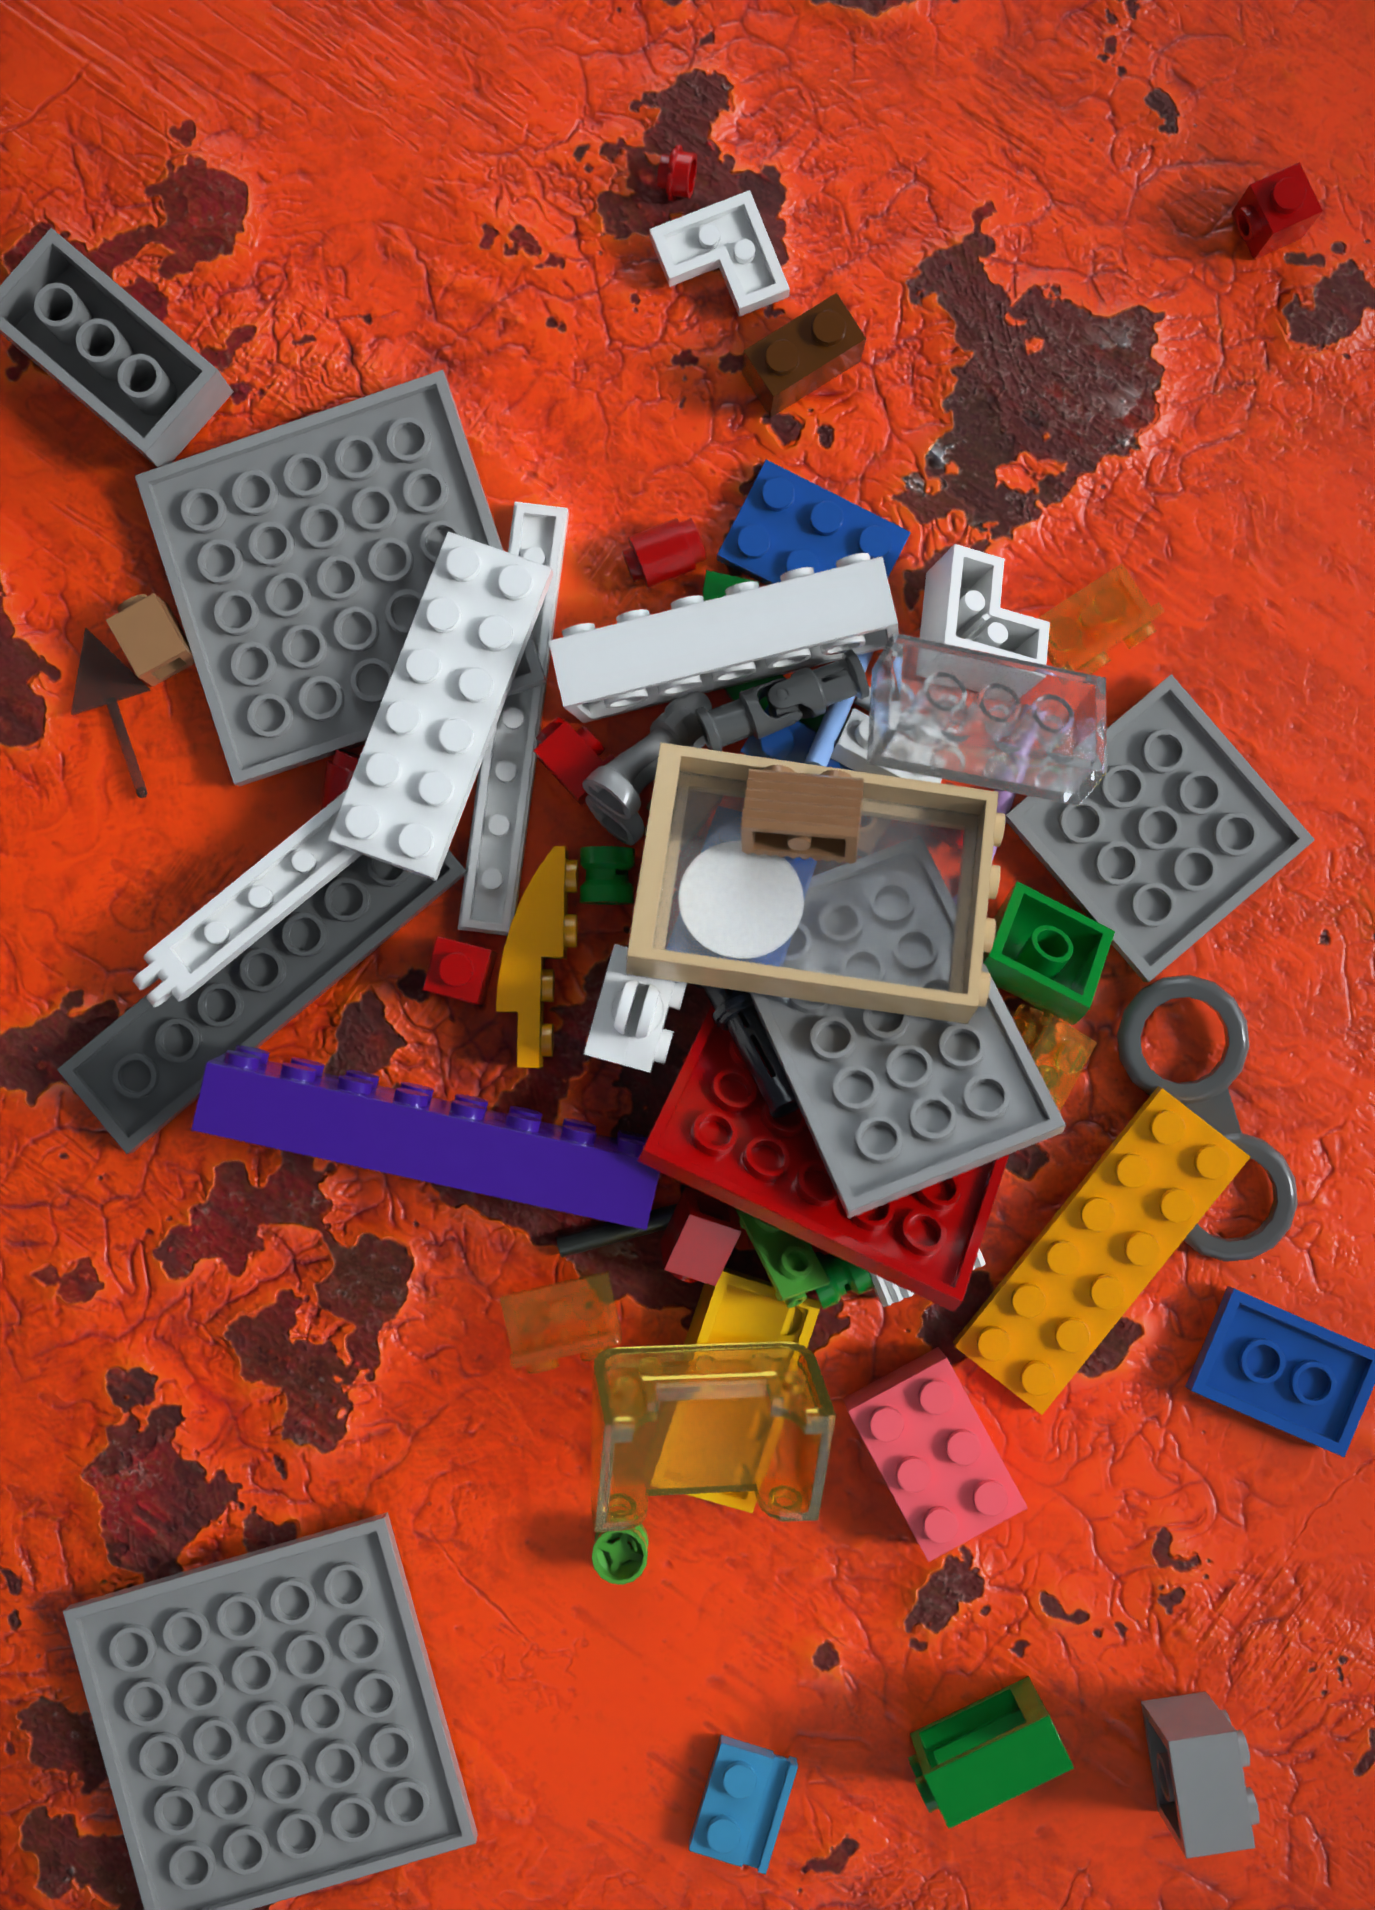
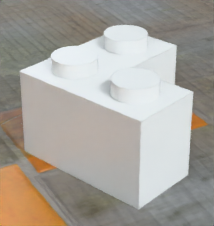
M954 544L926 573L916 670L1013 697L1017 696L1046 672L1050 622L1000 608L1004 558Z

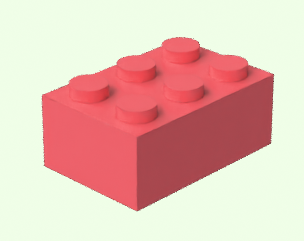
M939 1347L842 1398L848 1413L928 1562L1028 1508L949 1360Z

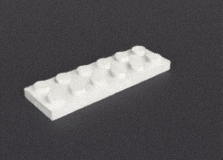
M449 531L447 532L328 840L332 844L437 881L553 577L551 567Z

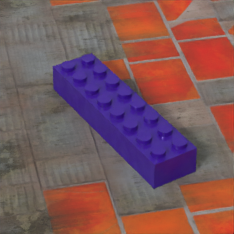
M236 1046L235 1051L226 1050V1053L206 1063L191 1129L193 1131L647 1230L660 1174L659 1171L638 1162L649 1138L648 1136L618 1130L616 1138L604 1136L595 1132L596 1125L569 1118H564L563 1126L541 1122L542 1113L516 1106H510L508 1114L487 1110V1100L468 1095L456 1094L455 1100L452 1102L432 1097L434 1089L415 1083L401 1082L400 1088L396 1089L378 1085V1076L361 1071L346 1070L345 1076L323 1073L324 1064L307 1059L291 1058L290 1063H276L268 1061L270 1052L248 1046Z

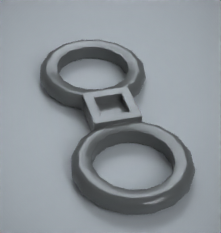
M1196 976L1163 977L1141 989L1124 1009L1117 1032L1119 1059L1131 1082L1150 1096L1160 1086L1265 1169L1272 1182L1273 1203L1269 1216L1257 1230L1243 1237L1225 1239L1208 1234L1197 1223L1183 1240L1199 1254L1220 1261L1250 1260L1274 1248L1291 1228L1298 1206L1296 1179L1280 1152L1265 1140L1241 1132L1228 1087L1242 1072L1250 1045L1247 1020L1235 998L1215 982ZM1190 997L1203 1001L1217 1013L1224 1026L1225 1047L1220 1061L1209 1074L1195 1081L1176 1083L1161 1078L1150 1069L1142 1054L1140 1036L1145 1020L1157 1006L1170 999Z

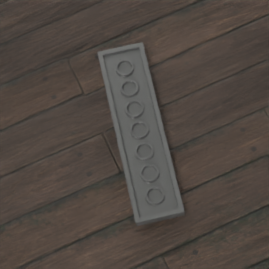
M449 849L437 881L361 855L189 997L182 1001H177L174 996H171L161 1005L153 1007L147 1000V995L144 996L57 1070L125 1153H133L199 1098L208 1061L226 1053V1050L235 1051L236 1046L259 1048L465 876L467 871Z

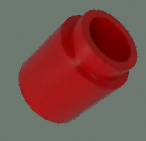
M675 518L629 536L628 540L631 548L622 551L633 582L643 579L647 588L696 570L695 564L707 560L702 540L692 518L683 522H679Z

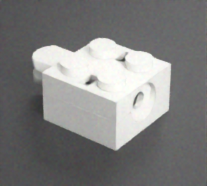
M614 944L584 1054L650 1073L654 1061L665 1064L674 1031L664 1029L669 1008L680 1010L687 983L626 974L628 947Z

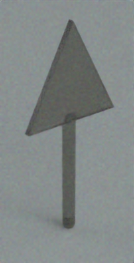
M85 627L71 715L107 705L136 794L139 798H145L148 791L117 701L151 690Z

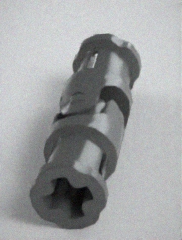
M850 649L843 652L842 659L814 670L806 666L796 670L789 679L780 678L744 690L739 693V699L709 711L701 707L696 709L695 713L708 749L722 751V747L750 736H754L758 740L794 725L801 718H815L825 714L827 706L853 696H857L859 699L866 698L870 695L862 664L856 653ZM764 697L767 698L769 704V716L759 704L760 700Z

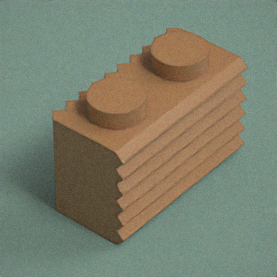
M770 765L763 770L749 769L741 818L742 852L747 855L755 853L758 856L766 854L770 857L778 855L781 858L789 856L792 859L800 857L804 860L812 858L815 861L823 859L826 862L835 860L838 863L843 861L849 864L855 863L857 861L863 807L864 779L852 778L850 774L841 770H827L820 775L795 773L791 768L783 765Z

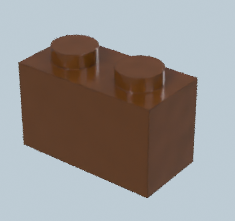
M835 293L744 350L742 375L771 418L859 363L863 354L866 337L839 295Z

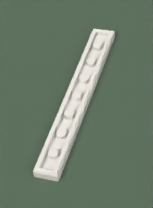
M515 501L508 553L551 567L553 571L551 583L531 632L547 681L551 655L549 641L553 640L569 510L563 507ZM547 683L507 696L479 768L466 863L467 873L464 878L458 930L508 936L518 905L537 756L533 750L539 745L536 737L541 731Z

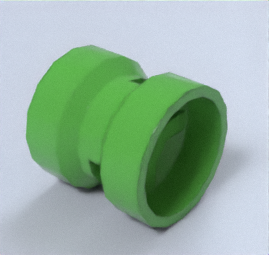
M614 1515L602 1522L596 1531L592 1562L599 1576L611 1584L623 1585L633 1582L642 1574L647 1565L649 1538L646 1528L638 1519L630 1515Z

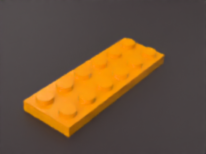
M1158 1086L953 1341L954 1346L1034 1410L1043 1415L1250 1159V1156L1166 1090Z

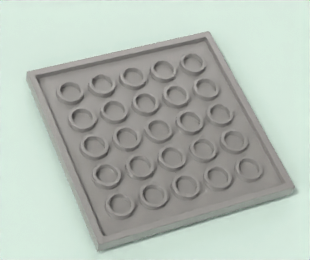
M443 370L135 475L233 783L237 786H243L335 755L336 750L347 751L365 745L447 532L449 531L503 550L462 422ZM532 635L529 637L507 696L547 683Z
M388 1512L71 1604L63 1611L144 1910H252L476 1844L478 1837L477 1828Z

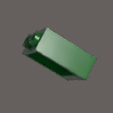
M1029 1676L910 1733L916 1754L908 1757V1760L916 1777L914 1779L929 1813L939 1809L948 1829L1074 1769L1059 1734Z

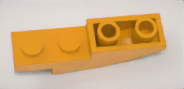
M554 846L535 872L513 917L503 950L497 985L496 1012H518L517 1068L543 1067V1057H553L554 1026L553 1024H544V1002H554L555 972L554 969H545V959H567V947H577V915L568 914V893L578 892V860H569V851L565 846Z

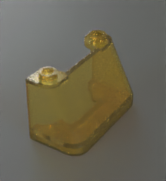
M777 1341L615 1347L599 1353L594 1359L592 1380L591 1514L594 1531H623L633 1529L642 1524L647 1517V1496L755 1491L761 1510L778 1521L818 1520L836 1414L817 1359L812 1351L794 1342Z

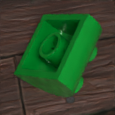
M1017 881L994 917L996 921L994 942L990 953L983 952V964L986 965L997 988H1001L1034 1005L1035 1008L1044 1013H1050L1071 1025H1075L1091 1007L1115 931Z

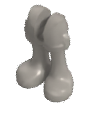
M698 691L690 692L670 702L666 706L665 712L652 723L650 733L645 738L622 752L605 766L598 767L583 781V788L589 794L585 798L587 806L600 824L619 841L632 846L643 836L645 827L638 813L641 806L639 794L649 783L655 780L660 743L702 748L706 744L695 710L701 707L708 711L712 709L711 702L704 693Z

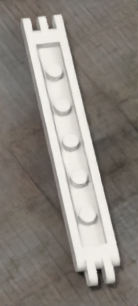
M347 790L144 955L143 959L147 962L148 966L133 978V982L139 990H143L160 978L162 983L146 997L153 1007L161 1005L171 996H174L177 1001H182L189 997L362 855L334 845L328 840Z

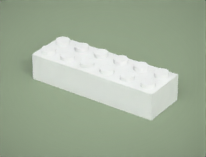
M868 553L854 554L839 559L836 562L837 568L818 573H814V569L811 567L794 569L780 576L781 582L763 587H759L758 582L755 581L739 583L725 590L726 596L704 601V597L700 595L688 596L673 601L670 604L672 610L652 615L646 609L629 611L616 617L617 624L597 629L593 623L568 627L562 631L563 637L549 641L563 707L582 723L671 702L690 692H712L796 671L806 666L812 667L842 659L843 652L850 649L856 655H861L900 645L898 621L883 557L870 559Z

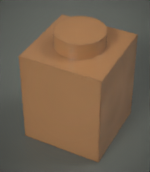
M155 593L149 596L140 594L125 600L117 608L119 613L106 619L137 677L152 687L195 664L187 637L170 606Z

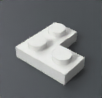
M750 190L649 229L650 240L669 287L720 268L739 317L789 297V285Z

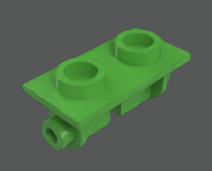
M735 1208L740 1218V1226L746 1230L776 1290L775 1296L778 1301L784 1300L788 1308L795 1307L807 1299L806 1292L830 1283L810 1243Z

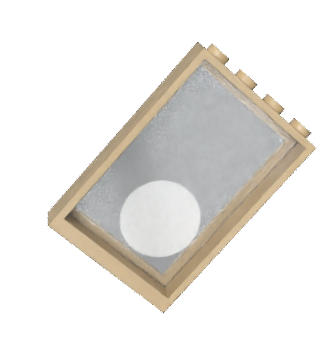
M660 743L627 952L626 974L968 1024L978 1006H986L990 991L991 976L988 972H982L983 952H991L996 928L995 919L987 918L988 899L996 898L1000 883L1001 868L999 865H992L993 846H1001L1005 829V814L997 813L999 792ZM770 765H783L791 768L795 773L820 775L827 770H841L850 774L852 778H863V807L857 861L849 864L846 861L841 863L835 860L826 862L823 859L815 861L812 858L804 860L797 857L792 859L789 856L781 858L778 855L770 857L766 854L758 856L755 853L747 855L742 852L741 818L744 808L748 770H763Z

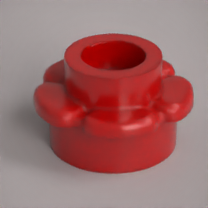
M676 145L670 155L662 154L658 167L657 185L658 188L666 189L669 201L674 202L676 197L691 198L697 174V154L683 151L681 145Z

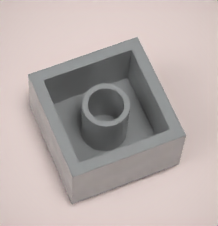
M1206 1691L1141 1701L1158 1812L1186 1859L1255 1848L1252 1825L1259 1824L1260 1817L1253 1790L1245 1785L1243 1767L1250 1766V1753L1243 1731L1241 1729L1236 1730L1233 1727L1225 1709L1220 1710Z

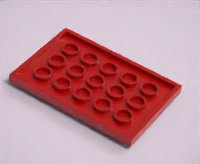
M711 1005L638 1162L955 1312L963 1302L1009 1154L848 1219L800 1109L798 1108L794 1112L779 1118L771 1116L769 1107L747 1069L729 1031L722 1030L721 1027L715 1024L712 1018L715 1010ZM755 1046V1048H756L758 1054L760 1055V1057H761V1059H762V1061H763V1063H764V1065H765V1067H766V1069H767L769 1075L772 1077V1075H771L769 1069L767 1068V1066H766V1064H765V1062H764V1060H763V1058H762V1056H761L759 1050H758L757 1047Z

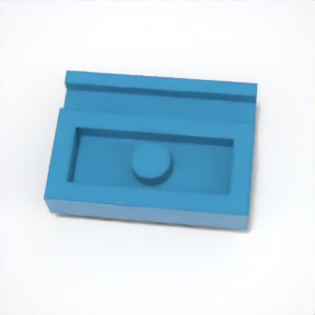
M721 1735L689 1838V1851L740 1867L743 1864L757 1868L759 1873L766 1875L798 1769L797 1758L791 1756L785 1758L774 1754L772 1750Z

